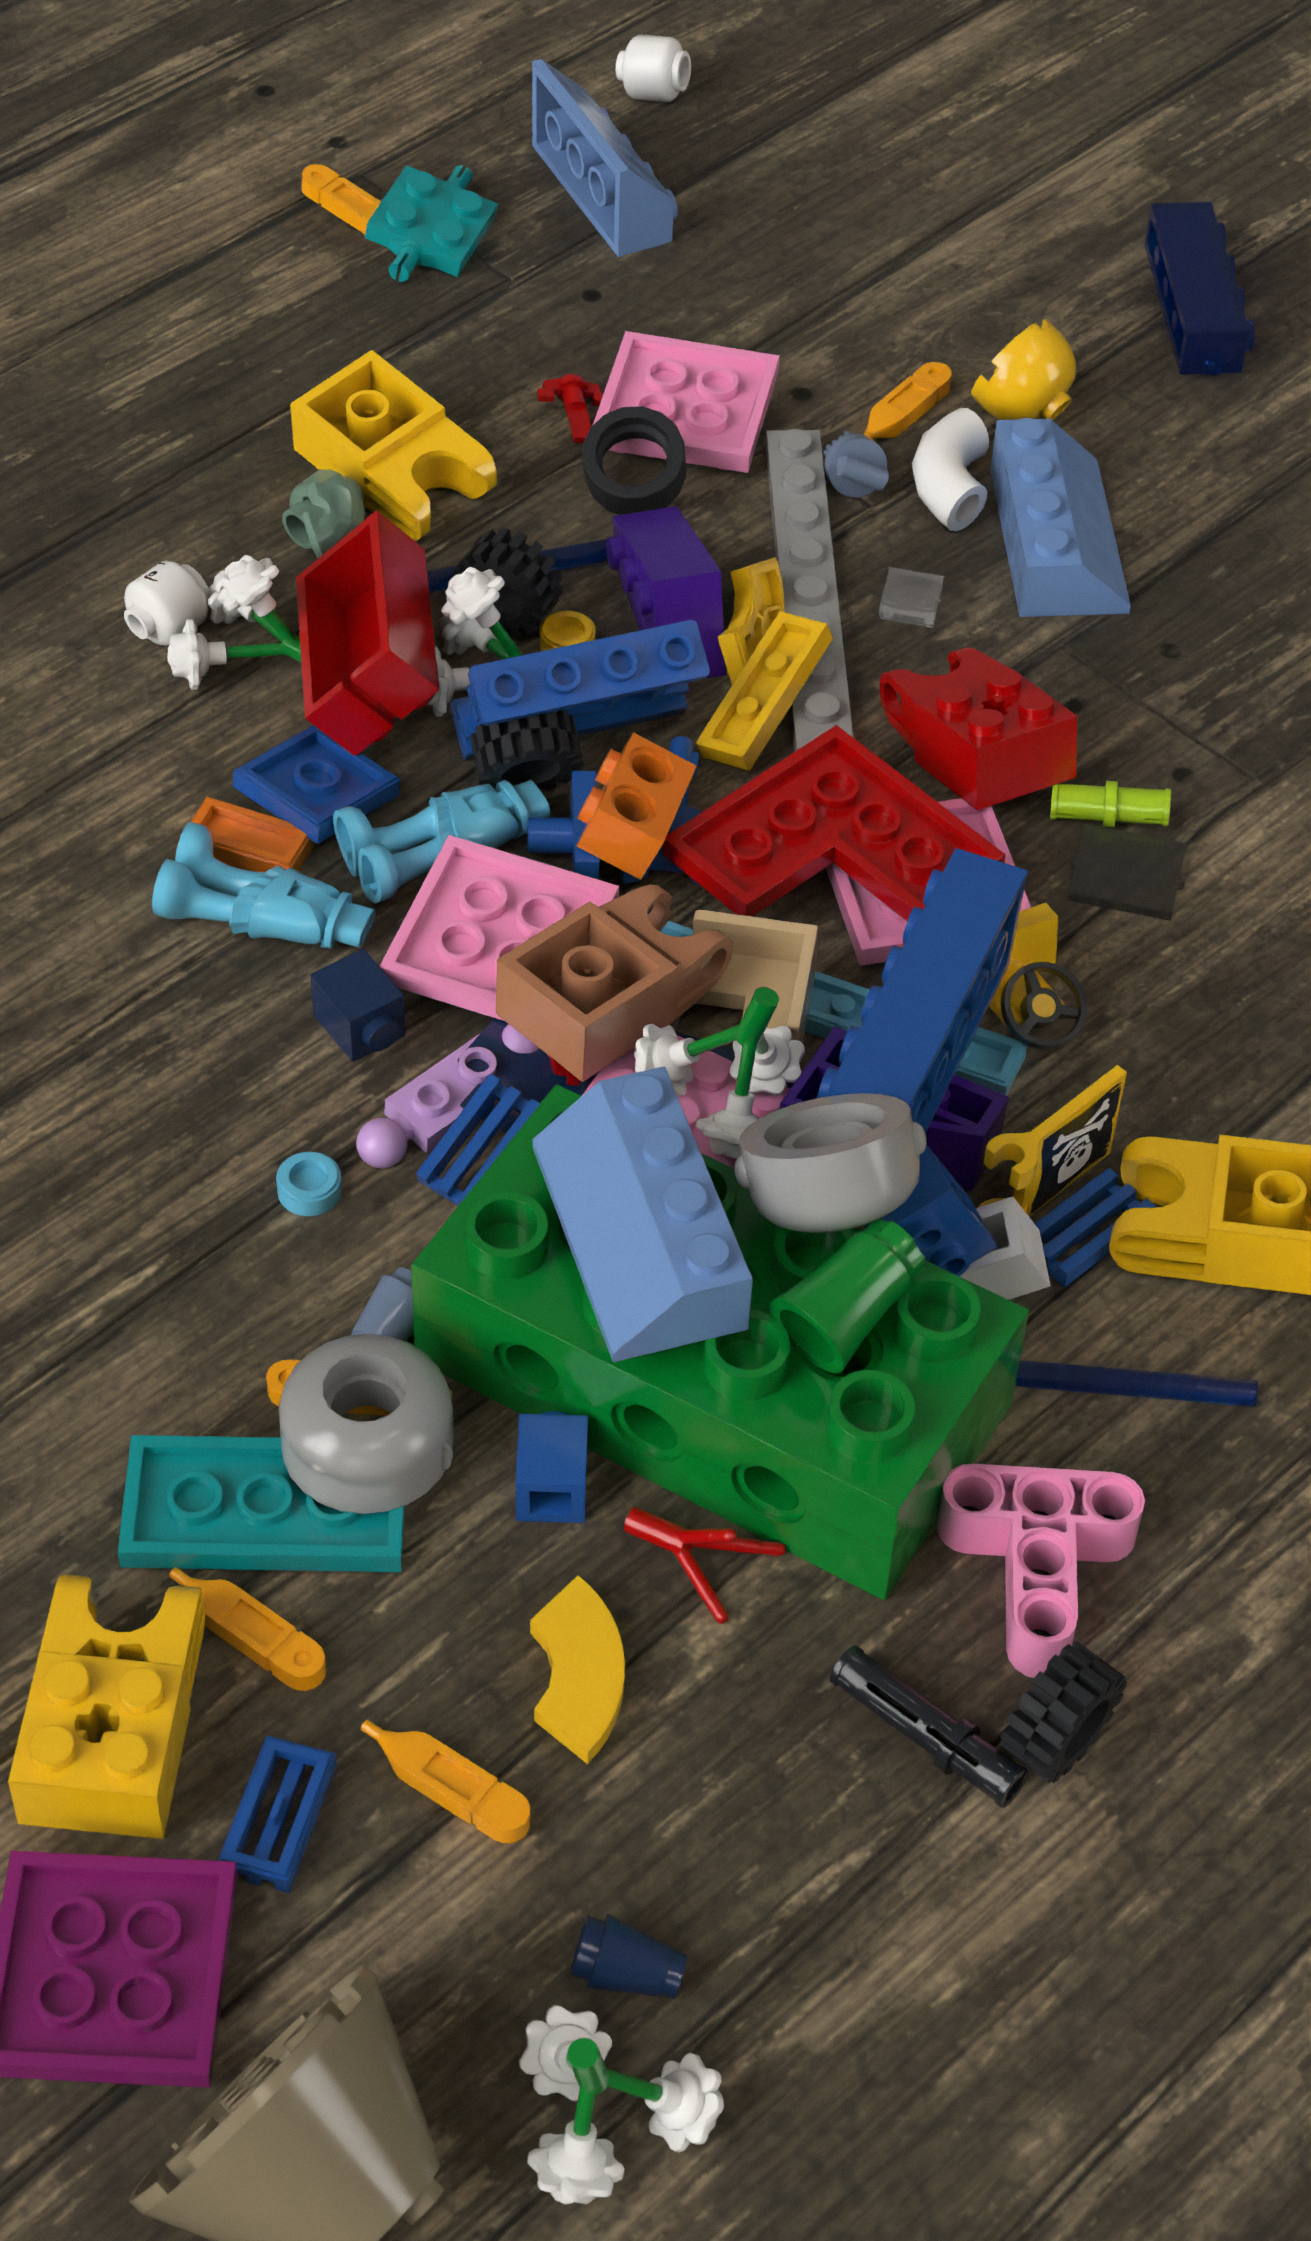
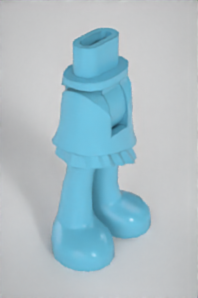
M503 780L497 782L496 790L491 784H484L459 791L442 792L441 797H430L429 807L410 818L388 826L372 827L363 812L352 806L335 810L333 824L340 851L350 873L354 877L359 876L365 896L371 902L379 903L391 898L398 888L405 883L430 871L448 835L491 848H497L511 839H517L527 834V819L548 818L550 816V808L546 798L532 780L514 786L508 781Z
M188 822L183 829L177 846L175 861L166 859L158 872L152 896V910L156 916L166 919L197 918L229 922L233 934L248 932L249 937L252 939L279 938L303 944H317L321 942V948L331 949L334 948L337 942L361 948L375 919V909L352 903L351 893L342 892L340 894L335 887L301 874L293 868L285 870L279 865L268 869L266 872H254L232 867L217 860L213 855L214 848L211 832L206 826L194 822Z

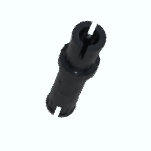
M853 1645L837 1661L830 1675V1682L842 1688L881 1717L887 1724L896 1728L933 1755V1764L946 1775L956 1772L992 1798L995 1804L1002 1808L1008 1806L1019 1794L1029 1776V1770L1024 1766L1018 1765L980 1737L979 1726L971 1720L965 1718L958 1721L918 1692L913 1686L904 1682L865 1654L864 1650L859 1646ZM879 1689H881L882 1691H884L886 1694H888V1695H889L890 1697H892L894 1700H896V1701L899 1702L901 1705H903L905 1708H907V1709L910 1710L912 1713H914L916 1716H918V1719L915 1718L913 1715H911V1714H910L909 1712H907L906 1710H904V1709H903L902 1707H900L898 1704H896L895 1702H893V1701H892L891 1699H889L887 1696H885L884 1694H882ZM938 1732H940L942 1735H944L945 1738H947V1739H948L949 1741H951L953 1744H955L956 1746H959V1747L962 1748L964 1751H966V1752L969 1753L971 1756H973L975 1759H977V1760L979 1761V1764H978L976 1761H974L972 1758H970L969 1755L966 1754L965 1752H963L961 1749H959L958 1747H955V1746L952 1745L950 1742H948L946 1739H944L943 1737H941Z

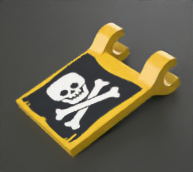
M1116 1065L1032 1131L1026 1133H1004L995 1136L988 1142L983 1164L990 1170L1004 1160H1011L1017 1163L1011 1168L1009 1185L1014 1188L1013 1197L1029 1217L1110 1154L1127 1074L1120 1066ZM992 1198L986 1200L983 1203H981L978 1206V1208L1006 1198Z

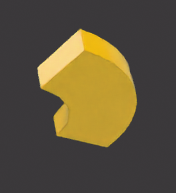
M776 557L731 571L735 593L734 613L728 629L717 638L732 685L779 611L785 612L783 583Z
M577 1576L530 1620V1633L547 1652L552 1670L549 1688L534 1708V1721L588 1764L601 1750L616 1724L624 1693L625 1658L621 1637L610 1611L592 1587L580 1576Z

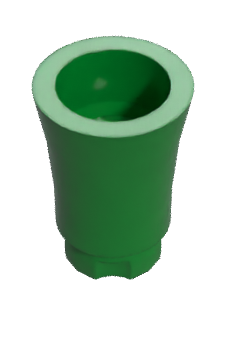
M879 1218L871 1222L863 1232L854 1233L831 1257L802 1281L773 1299L769 1305L770 1313L787 1330L790 1344L806 1359L825 1371L836 1374L841 1373L868 1333L887 1310L910 1288V1280L925 1266V1256L917 1248L915 1240L902 1227L893 1221L887 1222Z

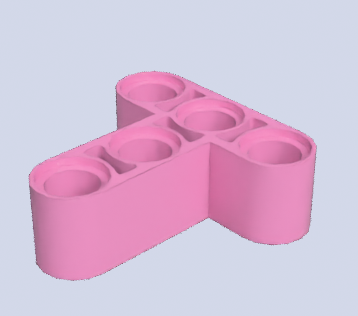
M965 1464L951 1470L945 1479L936 1525L938 1535L944 1544L954 1551L966 1554L1005 1556L1006 1651L1010 1663L1023 1675L1035 1678L1039 1671L1044 1673L1047 1669L1048 1661L1055 1654L1059 1656L1065 1646L1068 1644L1072 1646L1078 1620L1077 1561H1119L1128 1556L1134 1548L1145 1498L1140 1486L1128 1476L1104 1471ZM962 1507H973L980 1511H970ZM1032 1511H1041V1512H1045V1513L1048 1514V1515H1044V1516H1043V1515L1035 1514V1513H1033ZM1101 1515L1113 1516L1117 1520L1107 1519ZM1039 1569L1051 1575H1040L1031 1570ZM1038 1629H1039V1630L1047 1631L1048 1633L1052 1634L1053 1636H1050V1637L1039 1636V1635H1036L1035 1633H1033V1632L1030 1631V1630H1038Z

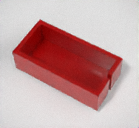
M378 510L296 577L305 719L354 756H357L370 744L382 741L391 732L396 716L402 720L414 709L423 708L432 700L435 693L440 690L425 549Z

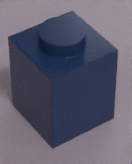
M364 948L310 974L313 1015L352 1062L374 1051H382L391 1046L396 1040L405 1036L404 995Z

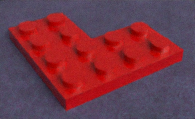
M837 725L669 833L663 843L662 851L666 858L737 915L753 917L831 863H834L906 921H908L910 913L915 906L924 909V894L933 870L944 871L955 848L1005 863L1006 857L1005 853Z

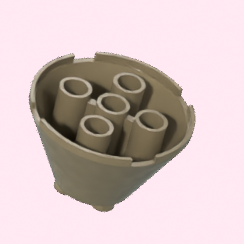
M362 1964L352 1970L329 1990L339 2000L337 2004L329 1998L311 2015L307 2011L302 2013L225 2088L171 2145L175 2152L165 2163V2166L170 2170L169 2173L162 2179L151 2169L129 2197L128 2201L139 2213L211 2241H378L399 2219H404L411 2225L437 2201L444 2191V2187L434 2178L440 2168V2161L377 1976L366 1964Z

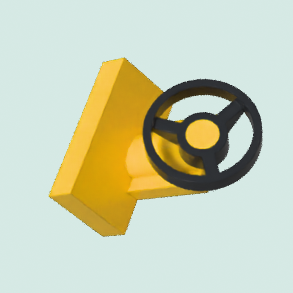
M1047 903L1020 911L1010 963L989 1004V1007L1019 1041L1037 1049H1053L1066 1044L1080 1032L1087 1016V1000L1081 984L1071 972L1054 964L1056 963L1058 915ZM1037 971L1048 972L1061 978L1072 990L1077 1008L1067 1006ZM1057 1018L1076 1019L1071 1031L1060 1039L1042 1040L1028 1034L1033 1027H1047Z

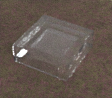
M890 567L880 603L879 619L934 628L943 590L944 576Z

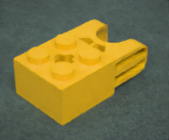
M370 350L290 403L294 450L319 470H334L343 476H349L355 480L363 492L364 507L372 513L378 510L414 541L421 539L431 532L430 499L425 491L443 487L458 491L470 499H477L497 485L496 467L493 457L488 450L447 418L444 406L373 350Z
M1219 1135L1218 1144L1162 1137H1141L1132 1141L1125 1148L1120 1167L1123 1184L1126 1185L1128 1183L1137 1190V1199L1144 1201L1147 1198L1150 1202L1163 1207L1132 1208L1126 1210L1116 1220L1111 1231L1109 1250L1113 1260L1120 1268L1138 1274L1311 1295V1145Z
M61 1575L54 1589L8 1779L17 1822L22 1825L164 1839L191 1711L190 1698L205 1628L201 1588L188 1586L169 1587L165 1593L160 1610L155 1618L146 1626L132 1632H115L103 1628L96 1622L97 1608L90 1595L92 1579L87 1576Z

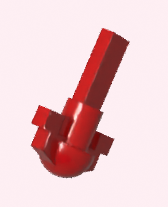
M573 373L566 374L557 379L544 380L542 388H538L536 393L538 401L554 402L555 395H557L558 399L564 402L573 443H584L591 428L584 397L591 398L593 406H600L604 393H601L599 385L587 382L581 376Z

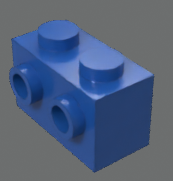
M926 1144L924 1152L919 1155V1182L905 1203L880 1219L887 1222L893 1221L902 1227L915 1240L917 1248L925 1256L926 1261L960 1276L969 1268L970 1264L997 1248L998 1245L971 1198Z

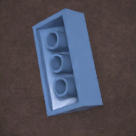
M544 60L532 61V146L617 257L672 242L673 220L677 218L678 214L677 203L673 193L662 186L654 176L650 164L642 161L632 148L628 137L618 131L610 121L606 109L599 107L586 89Z
M1022 418L1017 420H997L990 472L1019 617L1129 614L1131 604L1097 459L1051 419Z
M665 1066L598 1081L532 1139V1148L612 1361L617 1362L748 1330L752 1276Z

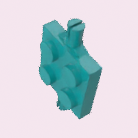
M406 165L367 222L364 238L387 247L397 255L388 268V272L394 280H396L400 273L399 282H405L416 265L434 267L458 277L495 220L498 203L483 198L472 191L465 190L473 180L472 171L468 167L462 173L463 165H457L448 180L443 181L427 172L419 171Z

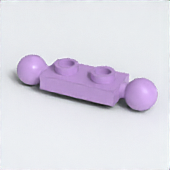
M508 1024L504 1028L502 1039L510 1050L517 1053H531L539 1049V1047ZM479 1035L385 1099L384 1114L388 1118H375L368 1121L357 1135V1151L366 1164L379 1169L390 1168L396 1165L404 1157L409 1139L414 1141L426 1154L436 1147L462 1112L463 1108L460 1104L477 1084H482L490 1073L495 1076L497 1066L495 1055L483 1047L468 1048ZM472 1059H481L488 1063L489 1068L483 1072H475L469 1069L466 1063Z

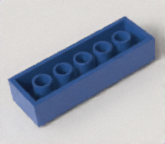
M955 848L944 871L933 870L924 894V909L916 906L912 909L903 935L904 946L894 945L892 947L883 971L882 982L884 984L882 987L877 985L871 986L862 1009L861 1022L863 1024L861 1028L851 1025L848 1029L839 1056V1063L841 1065L839 1069L832 1067L827 1069L817 1098L857 1093L893 1096L907 1103L911 1109L913 1122L919 1123L926 1134L1009 966L1028 870Z

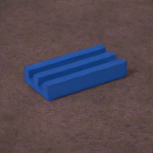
M490 1073L416 1172L418 1181L459 1206L540 1103L534 1099L528 1101L522 1097V1093L512 1086L508 1089L502 1085L499 1078ZM495 1100H498L499 1103L443 1178H440V1174ZM514 1110L519 1113V1117L464 1191L458 1189V1184L488 1147L491 1139L511 1112Z
M1110 1168L1035 1223L1040 1231L1042 1246L1046 1244L1043 1247L1048 1275L1064 1288L1110 1253L1109 1243L1114 1224L1064 1262L1059 1263L1056 1260L1059 1256L1076 1243L1080 1244L1091 1236L1097 1227L1120 1210L1125 1212L1132 1208H1156L1147 1198L1141 1203L1135 1199L1137 1190L1127 1183L1123 1187L1117 1184L1118 1175Z
M266 1735L218 1861L236 1862L237 1873L246 1875L248 1883L261 1886L263 1880L273 1882L275 1890L290 1893L337 1767L336 1753ZM279 1758L290 1760L254 1856L243 1854ZM307 1765L314 1766L279 1863L273 1862L271 1858Z

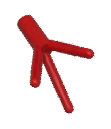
M638 1507L630 1510L624 1523V1531L674 1553L701 1599L719 1624L727 1622L728 1613L691 1554L693 1547L782 1556L786 1553V1546L781 1542L737 1537L735 1530L731 1528L688 1529Z

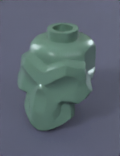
M334 470L316 471L299 483L290 493V508L284 511L282 515V522L287 534L300 547L305 549L312 548L317 559L320 558L365 520L363 492L357 482L349 476H343Z

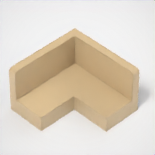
M696 910L693 919V935L700 931L719 930L732 940L733 953L721 979L695 1004L743 1010V1018L755 990L760 987H768L777 993L779 1002L767 1028L787 1026L792 1032V1040H798L803 1043L816 973L818 925ZM712 956L702 964L701 969L710 961Z

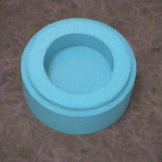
M318 1152L295 1154L287 1158L277 1171L276 1182L279 1201L284 1208L294 1214L317 1216L326 1213L341 1198L342 1181L340 1168L332 1158Z

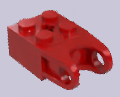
M965 647L949 653L947 660L950 667L947 674L927 676L900 668L882 674L879 690L884 713L893 728L914 750V761L976 811L1076 778L1077 715L1014 669L974 648ZM896 692H897V693L899 694V696H900L901 705H900V703H899V701H898Z

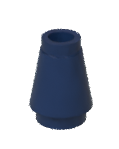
M607 1914L605 1920L587 1916L576 1947L570 1975L587 1980L586 1988L658 1997L662 1995L675 1999L683 1977L687 1954L673 1950L672 1947L610 1914Z

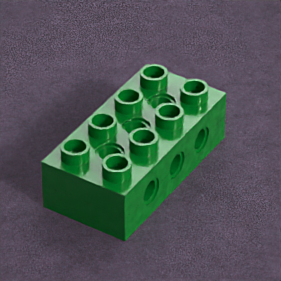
M556 1084L411 1264L415 1347L425 1352L440 1368L443 1375L519 1414H540L547 1411H559L568 1415L588 1416L587 1449L766 1541L783 1543L786 1546V1551L886 1601L938 1519L945 1479L951 1470L961 1465L974 1464L1012 1405L1029 1310L925 1260V1266L910 1280V1288L887 1310L868 1333L844 1370L837 1374L825 1371L806 1359L790 1344L787 1330L779 1320L771 1315L769 1305L773 1299L802 1281L831 1257L854 1233L863 1232V1230L856 1227L835 1232L808 1233L778 1227L759 1214L749 1194V1190L743 1188L738 1183L735 1169L701 1153L752 1276L748 1330L613 1362L532 1148V1139L581 1097V1095Z

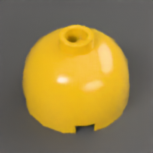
M1043 319L1041 328L1035 322L1017 335L991 361L996 368L989 382L980 375L971 391V395L976 402L997 420L1040 419L1044 416L1046 419L1053 421L1072 401V398L1067 394L1075 380L1076 361L1072 348L1048 319Z

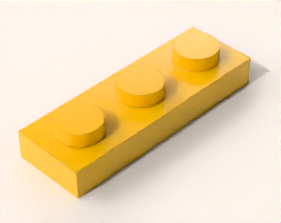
M779 611L695 744L703 758L747 771L751 770L833 640L827 623Z

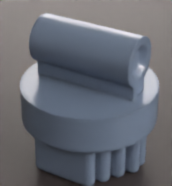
M846 431L844 436L840 435L838 440H833L832 445H826L827 450L823 452L826 456L824 459L825 474L828 481L839 493L848 497H863L875 490L882 491L885 488L889 477L887 458L883 449L872 438L863 434H854Z

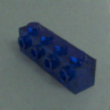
M1212 202L1151 203L1145 249L1180 375L1241 373L1245 352L1252 351L1254 347V322L1252 319H1246L1244 313V289L1242 286H1236L1235 259L1233 254H1227L1225 225L1223 222H1217Z

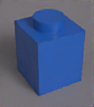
M547 1411L540 1414H519L516 1465V1521L585 1523L588 1416L568 1415L559 1411Z

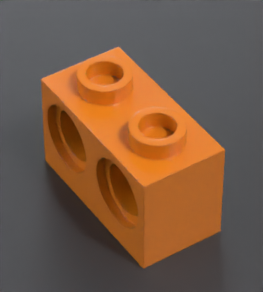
M633 732L621 753L612 748L610 749L595 777V781L604 785V787L600 790L593 786L578 814L577 819L586 823L577 847L641 880L665 841L697 766Z

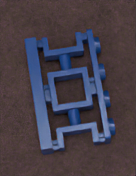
M688 620L474 665L468 672L470 684L467 686L468 696L452 699L449 706L465 761L474 759L470 737L472 733H476L475 728L479 724L489 726L544 713L566 710L569 716H573L577 734L581 736L682 714L688 707L684 695L689 691L688 683L705 679L709 675L710 669L696 621Z

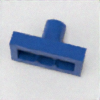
M572 771L570 818L527 819V853L572 854V872L598 879L599 858L577 847L586 823L578 820L577 817L593 786L596 787V771Z

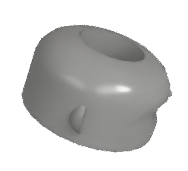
M857 1093L812 1099L776 1110L749 1125L740 1135L739 1146L741 1156L735 1162V1176L740 1186L749 1190V1194L759 1214L778 1227L808 1233H826L852 1229L886 1216L907 1201L919 1182V1155L926 1148V1135L922 1126L917 1122H913L911 1109L907 1103L893 1096Z
M376 1334L350 1335L326 1342L309 1352L293 1368L285 1382L278 1409L283 1461L290 1477L299 1488L320 1504L344 1512L361 1514L387 1512L408 1505L426 1494L441 1479L444 1471L450 1467L453 1459L452 1448L454 1443L451 1392L440 1368L425 1352L414 1345L391 1336ZM359 1406H375L391 1413L375 1421L357 1422L341 1417L347 1411Z

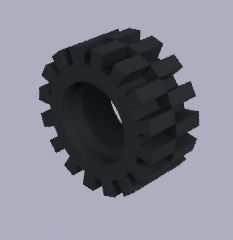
M501 528L497 534L492 529L486 531L483 536L480 535L457 564L453 574H463L468 567L476 568L480 572L492 569L496 576H501L509 581L517 591L504 584L498 591L500 596L493 605L500 613L498 621L509 634L512 631L514 638H522L526 632L528 635L534 633L559 601L558 598L563 592V586L559 585V582L563 579L560 570H550L556 561L551 554L545 557L539 554L544 547L539 542L535 541L530 546L525 543L527 535L518 531L511 538L510 529Z
M566 710L544 713L489 726L479 724L475 728L476 733H472L470 737L479 784H491L495 790L497 782L503 780L508 781L512 786L532 780L538 788L545 787L548 791L557 788V781L567 783L572 780V771H581V766H583L575 720L572 715L569 716Z
M1074 1642L1072 1646L1068 1644L1062 1649L1059 1656L1055 1654L1048 1661L1047 1669L1044 1673L1039 1671L1032 1680L1034 1685L1028 1692L1024 1691L1018 1700L1020 1706L1011 1712L1007 1720L1009 1725L1002 1731L1001 1748L1047 1783L1057 1782L1062 1774L1065 1776L1072 1770L1075 1760L1080 1761L1085 1756L1090 1743H1095L1102 1734L1100 1730L1103 1725L1110 1722L1115 1713L1112 1709L1121 1702L1124 1695L1121 1692L1126 1688V1677L1079 1642Z

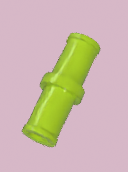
M1106 781L1105 786L1056 784L1052 786L1050 819L1103 821V827H1115V822L1162 824V826H1168L1171 789L1118 787V781Z

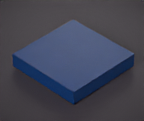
M313 725L235 769L232 787L278 818L288 821L307 834L309 839L319 844L335 834L333 824L335 810L352 806L360 809L364 815H367L399 796L401 779L361 753L357 756L352 755Z

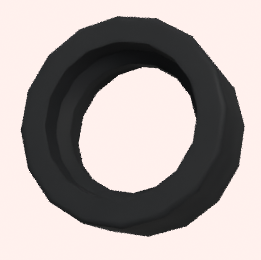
M638 406L622 407L607 413L589 429L582 445L585 482L593 499L607 511L623 515L666 508L679 496L686 480L684 440L676 424L659 411ZM643 438L655 442L663 448L667 463L665 470L656 479L645 484L626 486L612 481L603 470L604 454L613 445L624 440Z

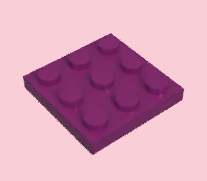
M10 1851L0 1909V2078L211 2088L238 1876L236 1862Z

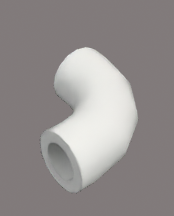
M959 408L949 413L926 431L920 440L912 462V471L918 496L934 516L950 531H959L970 525L980 514L987 500L986 488L972 477L967 471V466L987 453L989 436L982 419L968 408Z

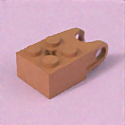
M649 884L639 887L599 907L589 901L497 959L496 1014L580 1081L584 1082L634 1049L636 1041L643 1037L644 1026L654 1024L659 1028H663L672 1024L713 988L721 979L730 963L733 953V942L719 930L700 931L694 935L684 937L670 936L660 932L671 916L670 900L672 896L658 885ZM653 906V909L647 916L649 909ZM712 956L710 961L701 969L702 964Z

